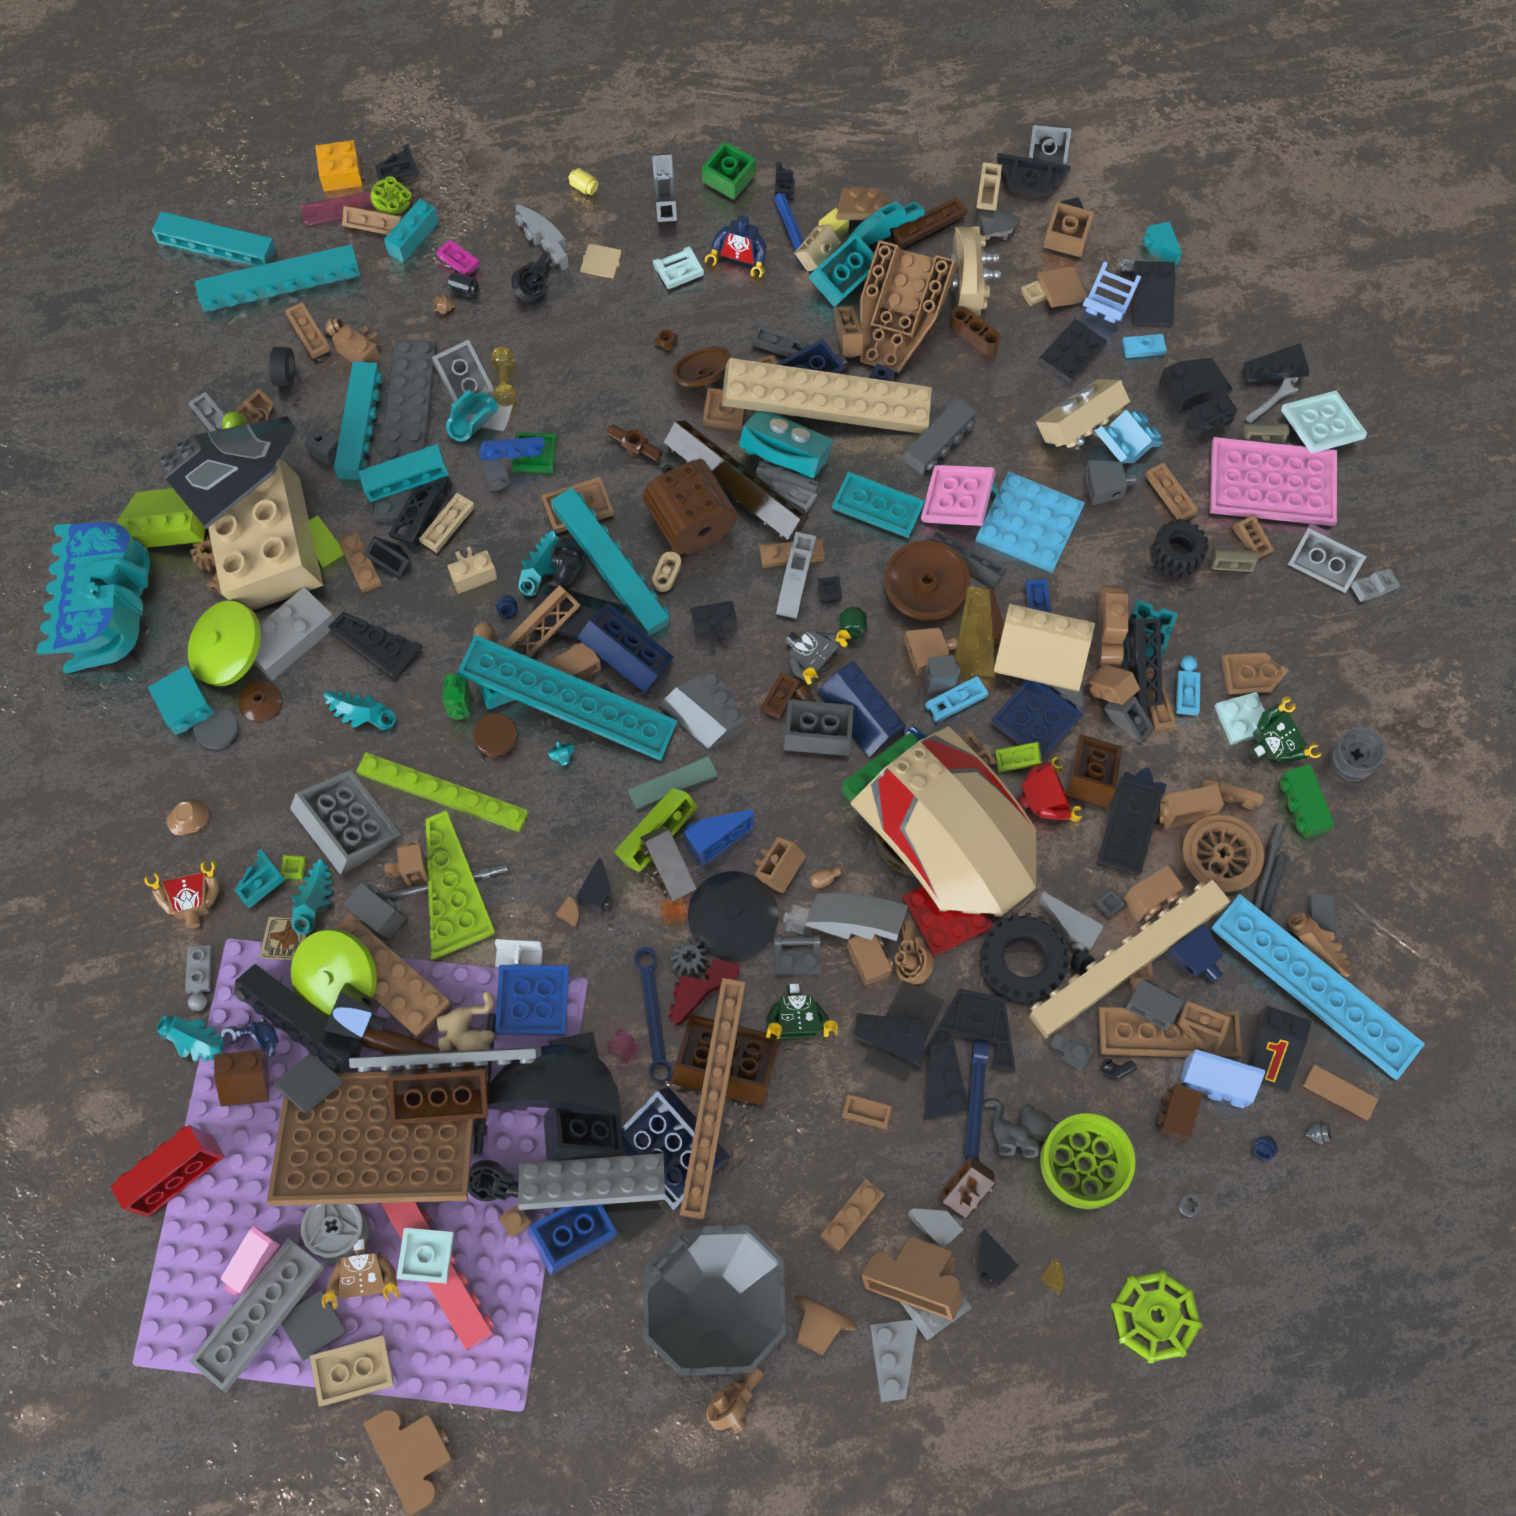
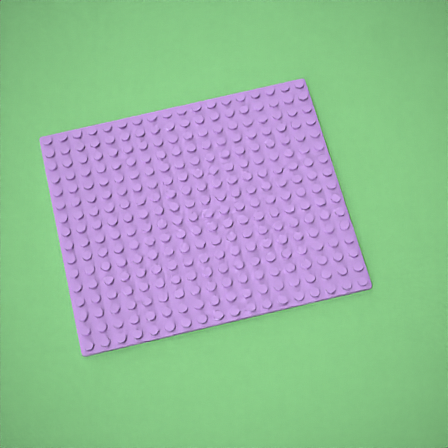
M227 939L207 1023V1028L214 1027L216 1029L213 1035L221 1034L222 1030L229 1026H236L237 1028L252 1027L251 1022H262L260 1018L264 1017L263 1015H258L251 1006L241 1002L235 996V980L256 964L294 992L291 982L292 960L259 958L263 942ZM401 958L450 1001L453 1007L452 1010L459 1007L485 1005L483 993L488 991L491 992L494 998V1007L489 1013L496 1014L499 968ZM569 976L566 1036L495 1034L494 1049L549 1045L547 1042L549 1040L580 1034L588 985L585 978ZM377 1006L374 1015L386 1019L384 1028L416 1039L381 1006ZM488 1014L472 1015L467 1031L478 1030L481 1032L486 1030ZM437 1025L422 1042L439 1048V1038L445 1037L446 1034L439 1032ZM274 1027L279 1043H276L274 1057L268 1059L269 1102L221 1107L214 1079V1060L211 1061L208 1058V1061L204 1062L202 1055L200 1056L185 1126L191 1125L212 1134L225 1157L167 1203L133 1357V1364L135 1366L203 1374L189 1361L242 1296L239 1293L234 1296L224 1288L226 1283L221 1280V1277L252 1226L266 1233L280 1245H283L287 1238L291 1239L325 1267L295 1306L319 1290H323L326 1294L329 1278L336 1265L325 1262L317 1254H314L305 1246L301 1236V1221L306 1210L311 1205L269 1206L267 1203L284 1094L275 1087L274 1081L309 1054L307 1048L299 1042H294L281 1029ZM229 1032L227 1036L223 1037L225 1045L223 1052L220 1054L259 1050L261 1048L252 1036L241 1037L238 1042L231 1044L233 1036ZM362 1046L360 1056L385 1054ZM492 1061L490 1082L506 1064L497 1065V1061ZM441 1063V1067H450V1063ZM404 1065L395 1066V1070H408L404 1069ZM349 1066L343 1073L358 1072V1068H350ZM380 1066L372 1067V1071L366 1072H391L394 1070L381 1071ZM330 1069V1070L333 1071L334 1073H339V1072H337L335 1069H334V1070ZM528 1107L527 1111L488 1109V1118H486L488 1130L487 1136H484L483 1154H473L475 1135H473L470 1167L480 1160H492L501 1164L506 1172L514 1174L513 1179L519 1183L520 1163L556 1161L546 1159L543 1115L550 1108ZM468 1193L467 1201L417 1202L421 1211L426 1209L432 1218L429 1224L433 1230L438 1229V1231L454 1233L452 1254L457 1261L454 1267L458 1273L463 1271L468 1279L469 1284L466 1287L470 1294L475 1292L482 1303L478 1307L483 1315L487 1313L494 1324L491 1330L494 1335L470 1351H467L428 1284L421 1281L397 1279L396 1287L401 1294L398 1299L395 1292L390 1293L389 1301L386 1300L383 1293L338 1299L337 1296L338 1307L334 1310L347 1333L316 1354L384 1335L395 1386L369 1394L523 1411L527 1398L546 1266L527 1233L529 1228L512 1239L498 1218L517 1205L518 1198L510 1196L505 1201L500 1199L480 1201ZM380 1203L355 1204L367 1216L371 1226L370 1240L367 1245L368 1253L380 1252V1255L385 1256L395 1268L397 1278L402 1244L399 1234ZM554 1208L528 1209L523 1211L533 1224L552 1214ZM282 1324L279 1325L238 1377L240 1379L315 1387L310 1358L306 1361L301 1360Z

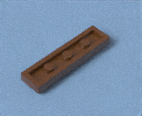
M954 197L927 211L924 216L919 217L917 220L906 222L898 228L891 230V236L902 249L966 216L967 209L957 197Z

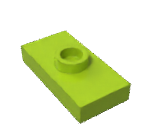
M1038 742L995 750L999 773L1042 764Z

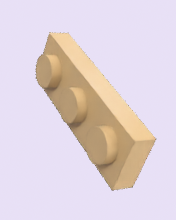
M456 493L419 538L420 543L438 553L474 509V503Z

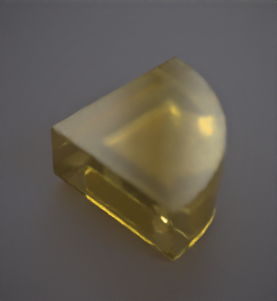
M1054 1259L1039 1279L1058 1295L1064 1286V1275L1061 1265Z

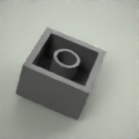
M360 883L343 903L350 911L389 940L407 919L401 914L404 911L389 898H386L387 896L371 884L366 887Z

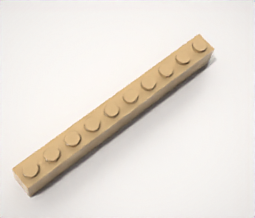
M1214 880L1207 884L1205 881L1194 888L1195 893L1189 897L1187 894L1176 901L1177 906L1172 910L1169 907L1163 910L1158 915L1159 919L1152 923L1150 920L1140 928L1142 932L1136 936L1131 934L1122 941L1124 945L1118 949L1115 947L1111 948L1104 954L1106 958L1098 963L1095 960L1086 967V973L1081 976L1079 974L1074 975L1067 981L1069 985L1064 989L1058 987L1049 994L1051 998L1045 1003L1041 1000L1032 1006V1012L1029 1017L1046 1039L1132 975L1136 974L1227 907L1230 900Z

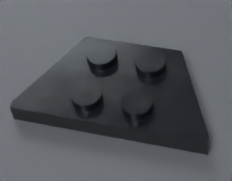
M998 153L996 159L997 163L1002 165L1001 174L1008 192L1044 199L1066 178L1071 166L1002 153Z

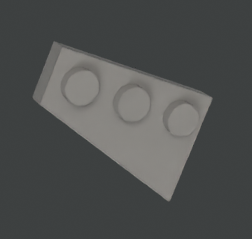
M913 1319L870 1325L880 1402L906 1399L918 1327Z

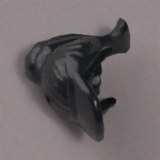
M562 538L552 548L551 563L556 570L553 576L558 586L565 587L570 585L574 575L584 565L586 554L575 539Z

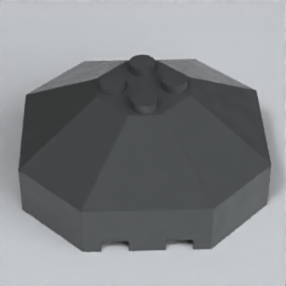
M748 1225L705 1226L702 1230H678L644 1266L643 1338L680 1376L752 1373L786 1335L784 1259Z

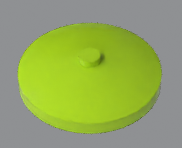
M236 601L219 602L202 614L192 630L188 644L189 665L199 680L213 686H226L239 680L250 669L256 659L261 642V629L256 614L246 605Z
M326 929L311 934L298 946L291 964V982L295 994L327 1018L330 1017L339 992L345 983L371 998L374 997L377 974L373 958L363 942L347 931Z

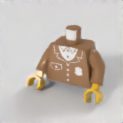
M358 1239L357 1243L352 1247L353 1255L342 1257L341 1261L336 1264L329 1278L326 1294L322 1296L321 1301L324 1309L329 1301H333V1309H336L338 1307L337 1296L338 1299L383 1293L386 1300L389 1301L390 1293L395 1292L398 1299L401 1294L396 1287V1270L385 1256L380 1255V1252L368 1253L367 1239Z

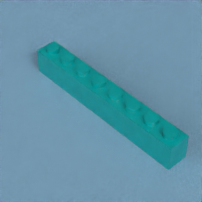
M350 244L195 280V286L201 307L206 312L287 292H294L304 288H312L321 284L333 283L338 280L350 279L360 276V271L353 246Z
M571 487L551 500L553 511L641 630L651 637L669 625V611L664 605L660 606L657 602L658 598L652 589L648 590L645 586V579L639 572L636 573L632 568L633 563L629 557L622 555L618 542L610 539L608 529L604 524L600 525L596 520L597 515L592 508L588 509L584 504L585 499L580 492L576 493Z

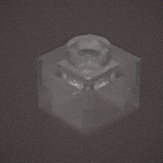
M792 904L791 910H786L782 923L786 924L785 931L803 936L810 909Z

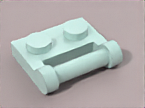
M690 246L683 248V251L661 260L659 258L653 260L654 267L660 274L667 289L704 275V270Z

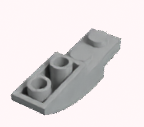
M516 205L515 220L519 226H523L527 239L532 240L536 246L541 244L545 251L548 250L554 265L558 264L562 271L569 268L568 258L564 252L566 251L565 238L559 230L537 212L522 205Z
M795 532L778 601L777 615L797 619L816 536Z

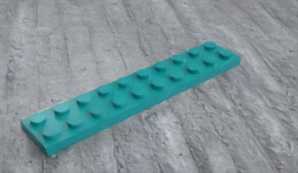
M474 635L457 671V675L660 761L678 721L477 635Z

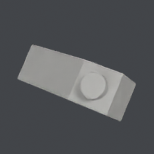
M1043 892L1038 902L1055 924L1058 931H1062L1065 941L1071 945L1074 951L1078 953L1086 951L1089 953L1104 926Z

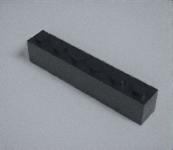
M254 964L235 980L234 994L238 1000L247 1003L258 1015H263L271 1021L274 1027L283 1030L294 1042H299L307 1048L310 1054L323 1060L330 1069H335L342 1074L350 1066L349 1058L360 1056L362 1048L360 1041L353 1037L325 1031L329 1018L258 965Z

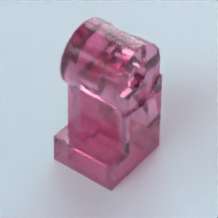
M619 1028L612 1040L607 1044L608 1053L626 1065L630 1063L639 1046L634 1043L635 1039Z

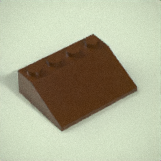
M690 1015L676 1060L672 1084L702 1091L715 1020ZM738 1026L726 1097L764 1106L780 1039H774V1034H770V1037L767 1038V1032Z

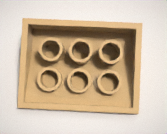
M1009 604L994 672L1079 691L1095 623Z

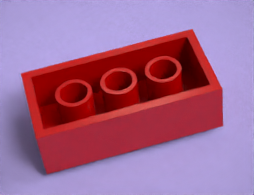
M188 1125L179 1129L170 1140L161 1143L148 1157L139 1160L137 1165L130 1171L121 1174L110 1187L123 1210L149 1217L225 1156L212 1134Z

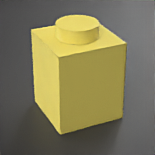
M835 208L819 221V226L829 224L840 239L849 230V220H837L838 209Z

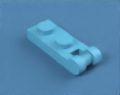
M978 676L929 700L925 707L934 715L935 723H940L947 717L988 697L989 693ZM943 704L945 709L940 710L938 706Z

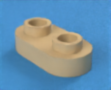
M670 551L661 556L652 576V584L657 591L666 592L672 588L681 568V558L677 553ZM673 563L674 566L670 567L668 564ZM666 581L665 584H660L659 582Z

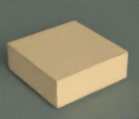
M1038 280L1020 289L1029 306L1047 299Z

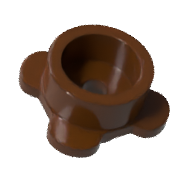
M663 329L659 332L658 338H655L654 342L657 346L661 345L664 347L665 350H671L674 342L678 341V336L669 329Z

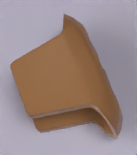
M805 1295L793 1297L804 1311L797 1338L799 1344L822 1355L840 1330H858L852 1318Z

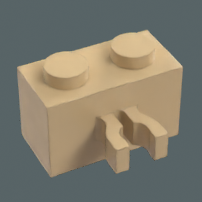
M467 547L468 558L462 557L459 551L455 552L458 561L447 565L458 594L497 580L495 567L487 550L473 555L471 547Z

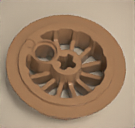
M1217 814L1204 817L1191 826L1183 842V857L1189 872L1200 883L1205 881L1207 884L1214 880L1223 892H1232L1249 886L1257 879L1264 864V849L1259 836L1247 823L1233 816ZM1213 833L1220 834L1219 844H1217ZM1225 834L1232 837L1229 844L1224 843ZM1207 836L1211 845L1202 840V837ZM1236 840L1241 847L1233 849L1231 845ZM1197 844H1198L1199 846H1201L1203 849H1205L1206 851L1198 850ZM1244 851L1246 858L1234 856V854ZM1197 856L1205 857L1208 859L1200 861ZM1234 862L1245 864V869H1242ZM1211 867H1217L1221 870V874L1214 873ZM1230 868L1239 875L1233 876Z

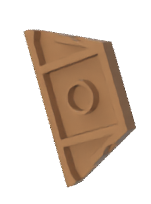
M843 187L840 193L836 219L865 220L871 214L893 201L878 188Z

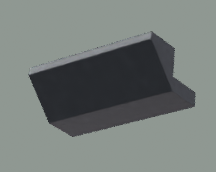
M544 583L537 594L532 612L557 586ZM565 589L581 607L555 633L579 640L577 637L583 628L607 602L622 615L625 612V606ZM567 597L560 603V612H568L574 606ZM548 615L545 618V627H553L557 623V615Z

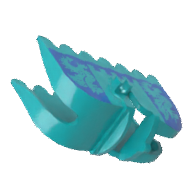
M116 523L57 524L54 527V533L62 537V540L52 546L51 552L60 558L48 568L49 572L52 575H56L57 578L46 586V591L50 595H54V599L46 602L43 606V611L51 615V619L43 622L40 627V631L49 635V637L38 644L37 653L39 655L67 652L74 654V658L67 661L63 666L65 674L115 663L124 658L134 648L138 639L139 618L143 612V601L139 596L142 594L143 589L148 587L150 556L148 550L141 542L133 539L123 526Z

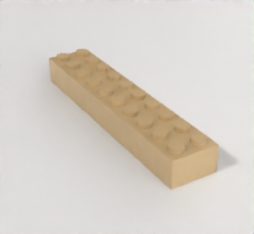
M729 358L725 367L722 406L922 434L929 427L932 387Z

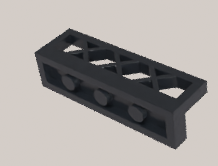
M449 475L437 479L428 485L425 483L414 487L388 534L390 538L404 542L410 551L416 552L421 544L419 538L432 524L453 486ZM427 491L426 499L417 502L418 494ZM417 508V515L408 519V512ZM408 525L409 529L405 536L397 533L399 528Z
M1160 618L1128 619L1127 668L1128 671L1133 673L1140 687V690L1133 697H1136L1141 707L1162 705ZM1145 623H1153L1154 632L1150 637L1145 633ZM1149 644L1154 648V654L1151 658L1146 655V648ZM1150 666L1154 669L1155 674L1151 680L1146 677V670ZM1150 688L1155 691V701H1147V692Z

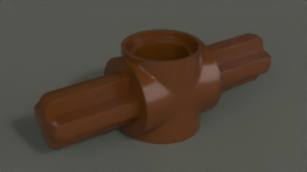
M614 424L609 426L607 434L620 441L621 446L626 448L630 455L640 456L644 454L656 461L662 457L663 451L648 443V439L643 436L640 430L632 429L625 431Z

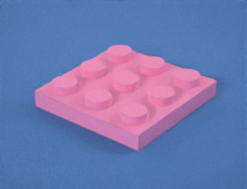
M935 465L921 515L922 522L983 526L996 474L995 469L992 467Z

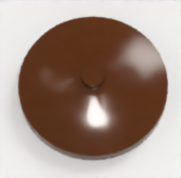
M917 541L900 548L889 560L884 579L885 590L892 604L905 615L919 620H938L951 615L963 604L970 586V574L963 558L951 547L935 541Z

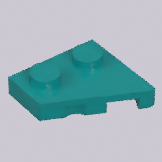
M259 849L256 853L258 858L253 867L249 866L247 868L244 878L235 888V892L248 908H251L285 881V878L262 849Z

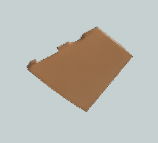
M258 388L234 411L241 413L246 419V424L269 420L268 417L274 403Z

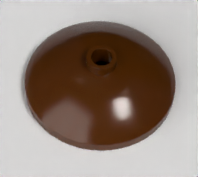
M716 346L695 350L677 362L673 369V377L678 384L685 387L710 385L725 374V367L731 355L727 349Z

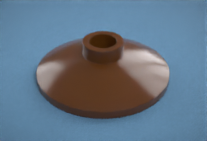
M254 682L241 692L238 700L239 710L250 721L264 722L270 720L281 709V692L270 682ZM262 696L261 700L255 701L257 697Z

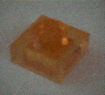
M682 898L675 901L660 902L664 926L686 922Z

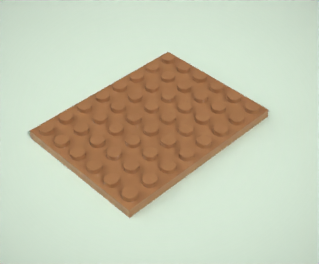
M390 1072L335 1073L342 1080V1085L306 1114L284 1095L267 1203L269 1206L467 1201L474 1119L391 1124L388 1075Z

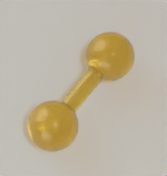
M501 346L494 349L491 354L492 364L499 369L500 385L494 390V399L499 405L507 407L512 405L517 397L515 388L508 384L507 371L514 362V355L509 348Z

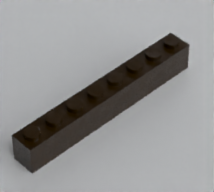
M687 421L674 422L664 440V443L669 446L671 452L682 456L686 463L691 460L703 459L722 489L728 492L734 501L742 503L749 513L761 518L763 524L774 528L781 538L789 540L794 538L795 532H801L809 518L808 515Z

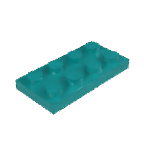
M848 472L832 504V509L909 538L925 501Z

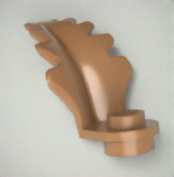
M1296 913L1289 919V929L1302 941V945L1341 976H1350L1349 971L1351 967L1348 966L1350 961L1344 960L1348 957L1347 954L1338 953L1343 948L1342 944L1332 943L1336 937L1335 933L1320 928L1314 920L1303 913Z

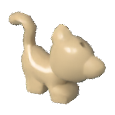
M486 991L483 993L485 1001L483 1006L459 1007L448 1014L437 1017L439 1032L446 1034L445 1037L439 1038L440 1052L454 1051L455 1047L457 1051L489 1049V1044L494 1040L495 1036L492 1031H467L472 1015L488 1014L494 1007V998L491 992ZM464 1062L465 1066L473 1065V1062Z

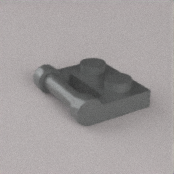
M815 933L813 936L781 937V934L774 935L775 976L821 975L820 933ZM813 945V951L782 952L781 946Z

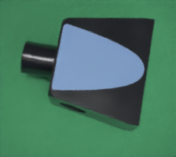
M345 983L339 992L325 1031L363 1039L368 1028L381 1033L386 1019L374 1015L378 1006L376 1000Z

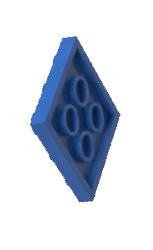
M499 965L495 1034L566 1036L569 966Z

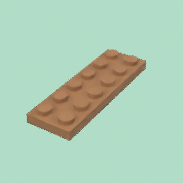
M1100 1007L1098 1009L1100 1055L1188 1057L1195 1049L1203 1051L1177 1024L1182 1009L1179 1010L1168 1031L1125 1008ZM1212 1010L1231 1018L1218 1056L1240 1059L1242 1053L1239 1011Z

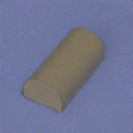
M1246 423L1243 427V440L1285 444L1289 434L1287 424Z
M1213 549L1211 569L1253 572L1258 561L1257 551Z

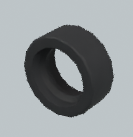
M273 347L271 350L269 373L274 386H291L294 382L295 356L292 348Z

